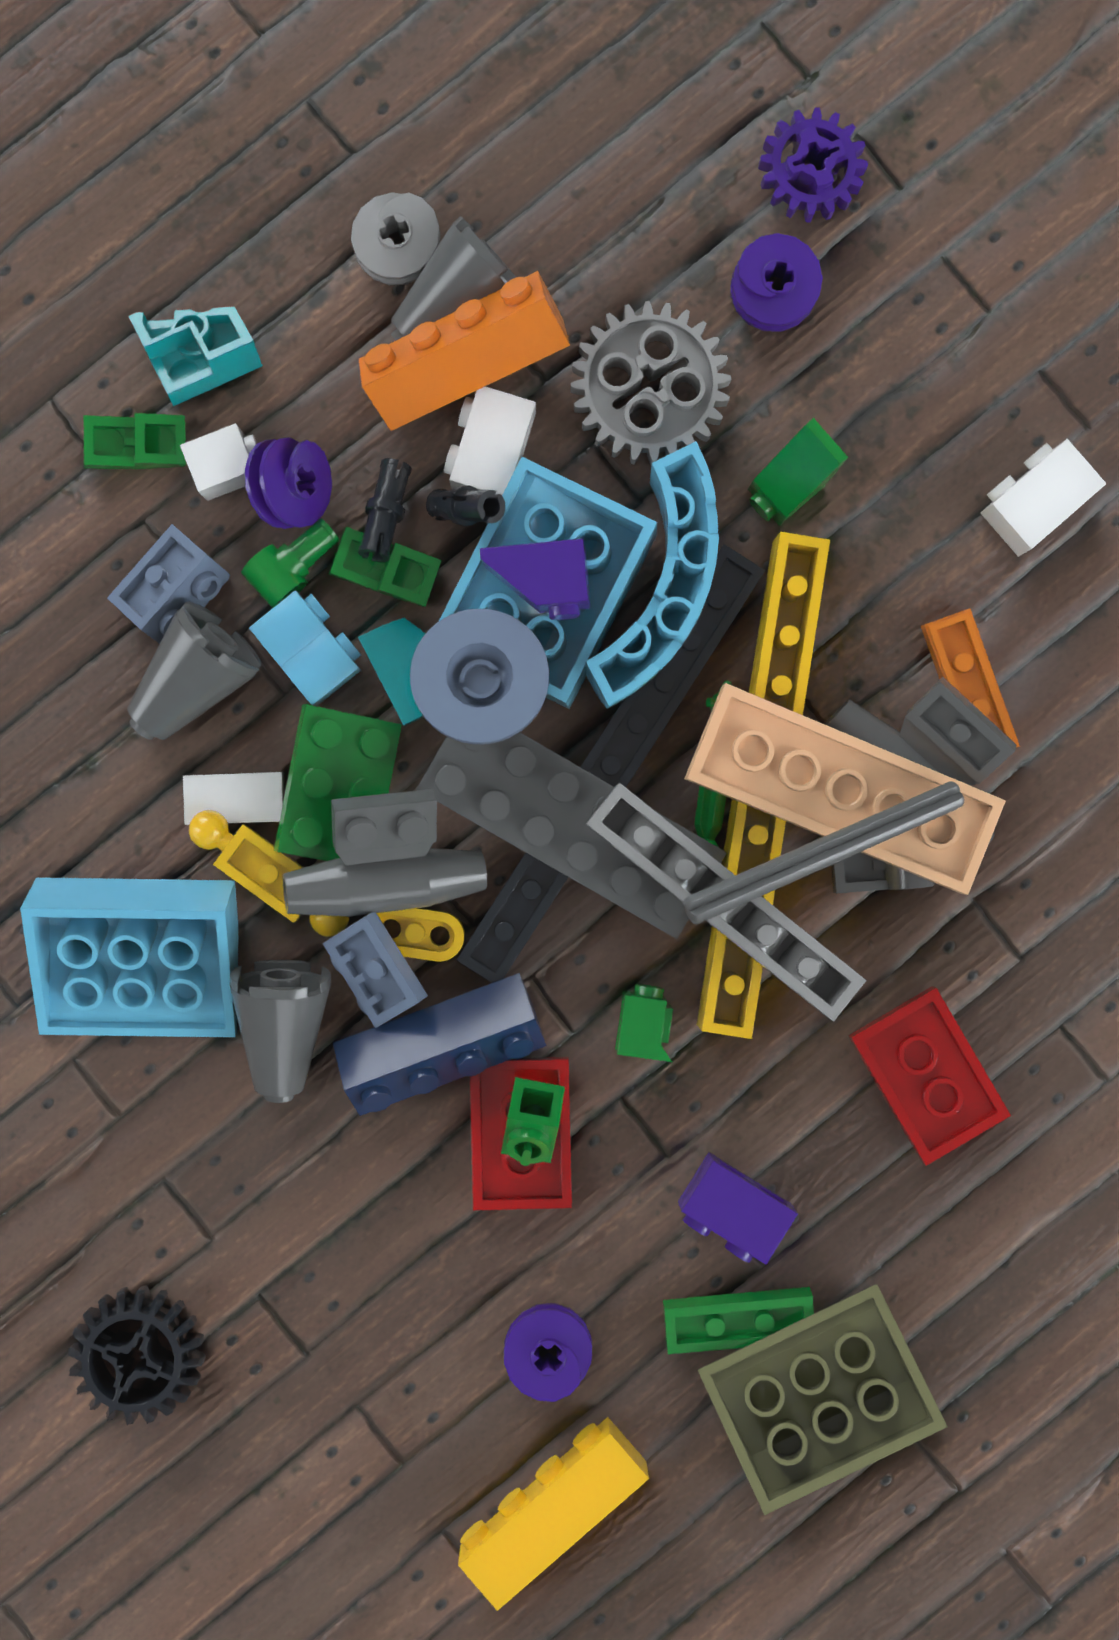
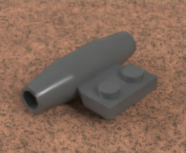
M944 677L907 711L900 732L850 699L840 706L825 723L829 727L970 786L980 784L1015 752L1017 746ZM993 832V834H992V837H991V839H990V842L992 841V839H993L994 836H995V833H994V832Z
M433 789L331 800L333 845L335 852L340 858L282 875L287 914L350 917L366 915L372 912L383 913L430 907L477 893L487 888V871L482 851L431 848L432 844L437 842V799Z

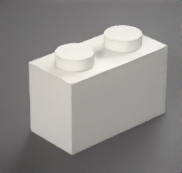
M486 386L476 390L474 399L470 397L465 398L458 426L465 428L460 446L454 444L450 446L444 466V473L450 474L451 489L457 486L470 485L479 491L495 490L497 491L495 495H503L521 457H523L536 415L535 401Z
M1068 439L1054 449L1048 443L1044 444L1024 462L1029 471L1017 481L1009 475L987 494L992 503L980 513L1018 557L1034 548L1106 485V482Z

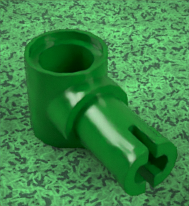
M320 518L289 546L283 543L279 548L274 544L263 548L247 562L241 574L273 609L295 590L300 593L305 588L308 582L305 577L310 573L308 569L340 541L339 537Z

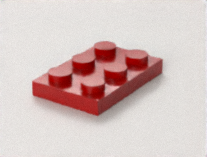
M931 986L848 1035L920 1160L926 1166L1011 1116L936 987Z
M569 1057L511 1059L489 1067L480 1074L470 1076L473 1211L572 1208ZM515 1077L565 1086L559 1128L551 1163H530L528 1166H523L520 1164V1161L515 1160L510 1155L501 1154Z

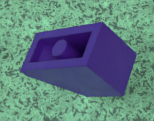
M583 539L480 548V559L485 568L539 613H549V619H573L580 616L579 610L590 609L586 550Z

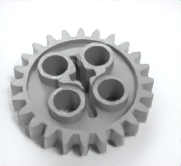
M645 301L642 315L638 316L635 315L631 306L627 304L624 308L623 321L619 322L615 316L608 313L605 319L606 332L596 326L590 328V337L595 345L580 343L578 352L587 361L573 362L572 372L584 379L571 382L570 392L584 395V397L574 403V412H589V415L582 422L583 431L596 427L599 429L595 439L597 447L609 439L614 442L612 448L613 458H616L625 448L630 450L631 464L635 465L641 453H647L649 462L652 465L653 462L657 461L659 452H665L667 456L677 451V447L681 446L683 448L695 442L694 436L707 442L711 437V432L705 422L712 425H720L723 416L713 407L727 406L730 396L717 389L729 386L731 376L717 373V371L726 365L728 357L727 355H712V352L718 346L719 338L713 337L705 341L702 339L706 322L702 321L693 328L687 325L689 310L686 309L676 320L671 318L670 303L664 305L660 315L653 314L650 301ZM661 341L669 347L671 354L665 359L656 360L646 353L644 347L650 342ZM684 359L688 362L686 367L679 368L665 375L660 380L657 392H654L651 387H647L629 400L622 408L615 409L613 407L615 401L625 399L638 392L644 376L652 382L660 378L678 361ZM619 367L628 373L630 380L625 385L612 386L604 380L603 373L609 368ZM679 382H687L695 388L697 397L689 402L680 401L673 395L671 387ZM638 408H645L654 414L656 423L649 428H639L631 422L629 415Z

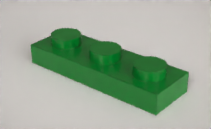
M810 1287L663 1300L667 1353L679 1354L746 1347L814 1314Z

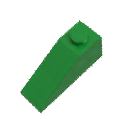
M812 418L754 478L747 489L753 495L749 498V501L764 520L769 521L773 518L780 526L828 483L848 459V456L816 419Z

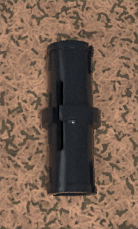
M384 458L381 460L374 496L367 500L365 507L368 519L358 554L367 559L369 553L373 552L371 561L382 563L389 561L396 525L401 520L403 521L405 513L402 501L412 468L403 462L400 470H397L398 459Z
M470 485L457 486L452 490L435 489L428 495L426 500V509L431 517L436 516L435 520L438 521L451 520L460 526H470L477 522L496 523L501 520L506 508L503 496L501 494L495 495L497 491H479Z

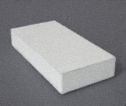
M284 772L183 775L185 825H189L192 818L204 810L219 812L228 823L279 822L285 795Z

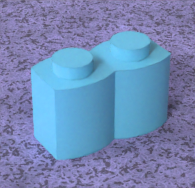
M295 590L251 625L249 629L310 704L318 706L361 671L355 663V660L361 654L343 632L336 638L323 623L330 615L312 593L303 599Z

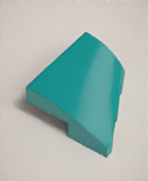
M235 307L212 308L206 312H195L191 309L175 310L174 319L147 321L144 312L134 313L129 316L173 406L263 366L254 341Z
M401 618L375 628L358 638L402 724L407 726L423 718L413 697L410 683V668L414 652L426 633L406 618Z

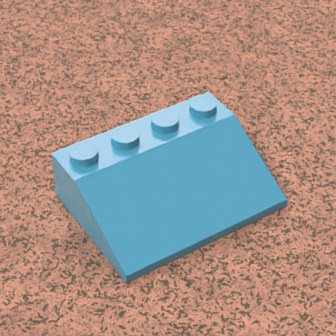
M521 457L502 495L505 500V513L498 522L487 524L440 620L451 614L468 609H491L506 613L521 621L538 638L547 657L549 686L546 698L570 709L586 677V661L598 654L657 536V522L535 462ZM583 539L586 550L590 609L579 610L580 616L573 619H549V613H539L485 568L480 559V548Z
M35 879L20 910L39 1035L236 1037L237 1015L230 989V973L238 967V912L235 880Z

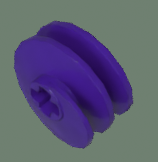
M776 233L759 237L746 246L731 278L730 297L736 312L748 325L762 331L782 332L797 326L811 313L820 296L823 277L819 260L807 244L794 236ZM771 277L781 279L780 286H784L782 291L772 289L773 282H769Z
M290 437L277 440L267 439L257 443L249 453L245 466V487L250 503L258 516L272 527L288 529L313 525L323 516L330 502L332 490L331 468L325 452L315 442L308 440L298 442Z
M556 1303L536 1304L521 1312L509 1326L504 1341V1365L509 1379L521 1393L537 1401L555 1402L571 1395L579 1386L580 1381L584 1379L592 1362L591 1334L584 1320L569 1307ZM542 1345L544 1348L550 1349L556 1345L557 1355L554 1357L548 1352L541 1357L539 1355V1346Z

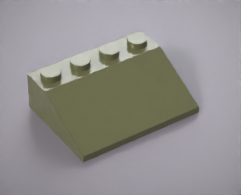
M877 1284L698 1369L764 1515L948 1427Z

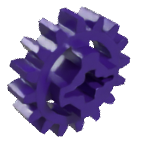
M815 107L811 118L805 120L800 110H796L791 119V126L780 119L774 130L775 136L767 135L762 149L767 154L761 155L758 169L768 173L763 176L760 186L762 189L774 188L775 192L770 204L774 207L783 201L788 204L786 216L789 218L799 209L804 211L805 222L811 223L815 211L820 210L825 220H829L835 211V204L845 211L852 200L850 194L858 195L864 183L859 176L864 175L868 167V161L857 158L862 155L866 146L865 142L851 141L856 127L854 124H850L843 129L838 127L840 114L837 112L826 121L822 120L820 108ZM790 143H793V155L788 156L786 161L781 163L782 152ZM809 160L810 164L805 165L804 162ZM821 166V169L816 171L815 167ZM844 167L843 180L833 189V175L837 174L839 169Z

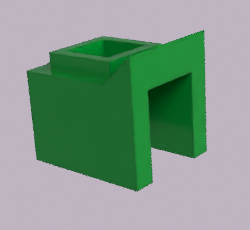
M635 984L634 992L623 990L615 1043L617 1055L672 1062L661 1045L662 1042H669L673 1014L672 1006L667 1005V1000L664 997L665 988Z

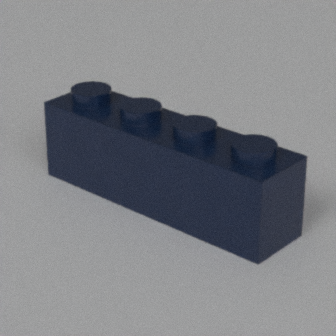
M520 973L333 1043L343 1089L359 1116L369 1112L384 1110L393 1103L417 1094L430 1093L441 1085L465 1076H475L489 1067L511 1059L523 1058L532 1051L547 1046L531 998Z

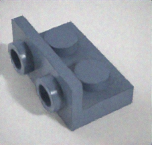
M171 524L107 599L141 631L160 644L176 611L188 601L205 607L219 593L221 587L230 578V574Z
M376 912L368 914L322 943L330 955L334 968L342 974L356 996L359 1008L369 1017L375 1028L416 1005L428 996Z

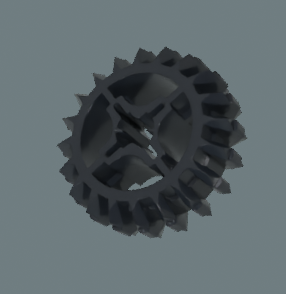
M147 1285L141 1286L137 1290L135 1298L128 1287L121 1288L117 1292L116 1300L109 1294H106L98 1301L99 1309L90 1307L83 1314L86 1324H78L72 1333V1336L79 1342L74 1343L69 1348L68 1356L79 1361L70 1368L69 1376L84 1377V1380L77 1387V1395L86 1394L91 1391L94 1398L89 1404L90 1410L97 1409L102 1403L109 1407L106 1412L107 1421L113 1420L119 1411L124 1412V1419L127 1425L135 1422L139 1412L147 1424L156 1419L158 1410L165 1416H168L176 1408L175 1401L185 1403L191 1395L189 1386H196L201 1378V1374L196 1367L202 1366L206 1356L205 1353L196 1350V1348L203 1343L204 1334L198 1332L189 1333V1330L197 1322L196 1316L190 1315L184 1319L181 1318L179 1313L185 1306L183 1300H178L172 1307L166 1305L165 1302L168 1298L167 1290H161L154 1300L150 1299V1291ZM134 1319L143 1321L140 1328L132 1333L121 1330L114 1333L106 1330V1327L122 1320ZM158 1329L168 1339L174 1357H171L172 1351L164 1348L158 1341ZM144 1338L139 1349L144 1353L140 1358H143V1360L139 1361L133 1371H131L135 1361L131 1357L134 1351L131 1350ZM103 1359L109 1361L114 1366L116 1379L107 1370ZM159 1376L168 1380L153 1388H132L135 1380L142 1377L156 1380Z

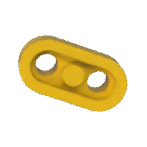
M424 908L376 913L383 925L389 919L396 920L400 924V934L392 939L403 957L441 962L453 958L463 946L465 940L463 925L451 913ZM441 926L448 930L450 938L446 944L439 945L432 940L431 932L435 927Z

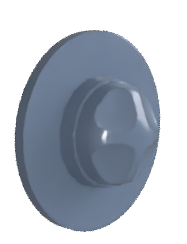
M468 609L443 618L423 636L412 658L410 683L419 711L437 731L463 743L491 744L518 734L534 720L541 710L548 692L549 667L540 641L521 621L496 610Z

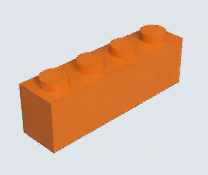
M536 271L526 277L511 279L500 290L479 300L473 299L463 303L455 312L435 322H424L415 327L410 334L390 344L375 346L365 356L359 358L361 384L390 431H393L570 346L564 320L542 277Z

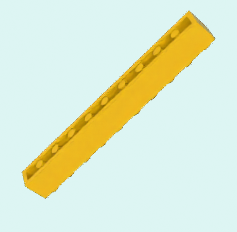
M780 532L772 542L749 693L803 715L830 539ZM732 799L724 851L727 854L722 860V865L734 875H738L781 856L786 821ZM775 890L762 895L772 905ZM713 926L711 928L696 1025L703 1032L752 1039L763 966Z

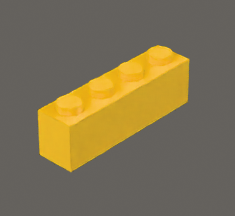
M609 1417L598 1426L595 1423H591L583 1428L573 1440L572 1444L574 1447L561 1458L557 1455L549 1458L536 1472L535 1477L537 1479L523 1491L520 1488L511 1491L499 1504V1512L486 1523L482 1520L477 1521L462 1536L458 1566L497 1611L649 1479L646 1460Z

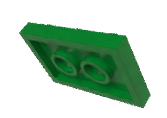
M302 704L274 851L324 861L340 858L335 852L333 845L331 800L389 793L402 724Z

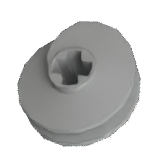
M409 192L405 194L388 193L374 197L361 207L353 221L351 242L359 265L374 280L387 285H407L416 281L440 244L439 223L434 209L423 198ZM398 232L399 236L404 239V242L394 245L389 235Z

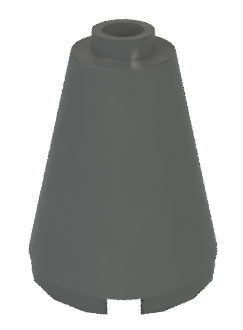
M462 216L452 223L393 315L391 321L396 329L391 335L395 341L410 334L418 325L424 322H435L455 312L463 303L473 299L479 300L500 290L505 283L516 278L514 273L485 240L479 239L472 231L474 228Z
M190 601L185 602L176 611L127 707L128 713L132 717L129 720L130 725L138 734L146 739L153 740L156 737L166 740L256 676L262 664L255 650L236 630L230 636L218 625L222 619L201 605Z
M263 960L254 962V971L242 974L241 965L230 973L231 994L253 1087L257 1093L264 1095L266 1101L274 1103L288 1102L294 1098V1095L304 1090L331 987V974L324 967H322L320 975L311 972V963Z

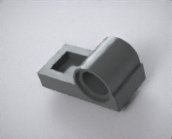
M861 852L831 865L833 893L836 894L885 889H914L935 885L934 882Z

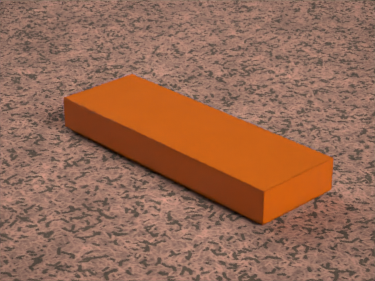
M969 608L922 625L921 629L939 679L944 677L1017 745L1016 748L1020 747L971 609Z

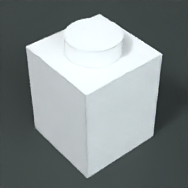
M235 423L180 445L196 488L207 501L245 487L246 462L249 453L257 444V441L253 434L245 437L244 433Z

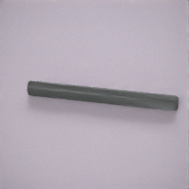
M947 782L694 893L683 901L685 912L693 924L702 923L950 813L963 806L964 796L955 782Z

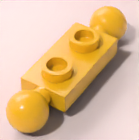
M204 810L197 813L189 824V835L193 843L203 849L218 848L221 850L222 853L214 862V866L295 923L300 914H287L282 875L304 867L285 853L274 851L275 846L247 825L242 824L236 834L232 835L229 832L227 820L219 812ZM309 915L312 928L318 934L326 937L337 935L347 927L349 917Z

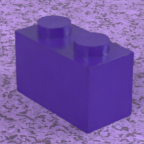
M708 1152L678 1200L681 1212L686 1214L683 1221L688 1226L707 1237L711 1231L715 1232L727 1240L725 1244L727 1250L748 1263L754 1257L767 1265L798 1215L790 1202Z

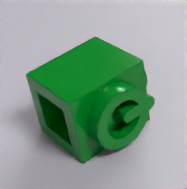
M515 1077L501 1154L510 1155V1157L520 1161V1164L523 1166H528L530 1163H551L559 1128L565 1086Z

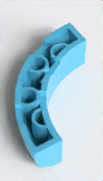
M697 441L653 462L651 465L650 485L657 498L664 524L665 563L654 595L638 621L608 648L586 661V677L606 708L632 695L650 681L673 658L688 638L700 617L708 597L717 562L719 544L715 489L707 463Z

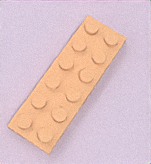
M727 683L723 684L684 778L823 837L947 782H955L964 796L962 807L868 848L861 853L964 895H968L1006 802V800Z

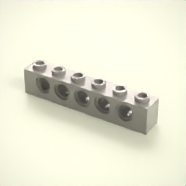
M621 783L614 787L586 822L588 827L682 902L694 893L735 876ZM762 896L706 920L833 1022L867 981Z

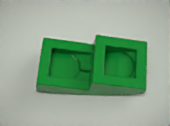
M135 413L134 417L83 415L84 468L157 469L186 466V459L180 447L181 444L186 443L185 415Z
M347 526L344 528L328 573L329 575L393 598L426 607L442 560L394 543L391 545L388 562L371 561L373 552L369 553L367 559L358 554L364 533Z

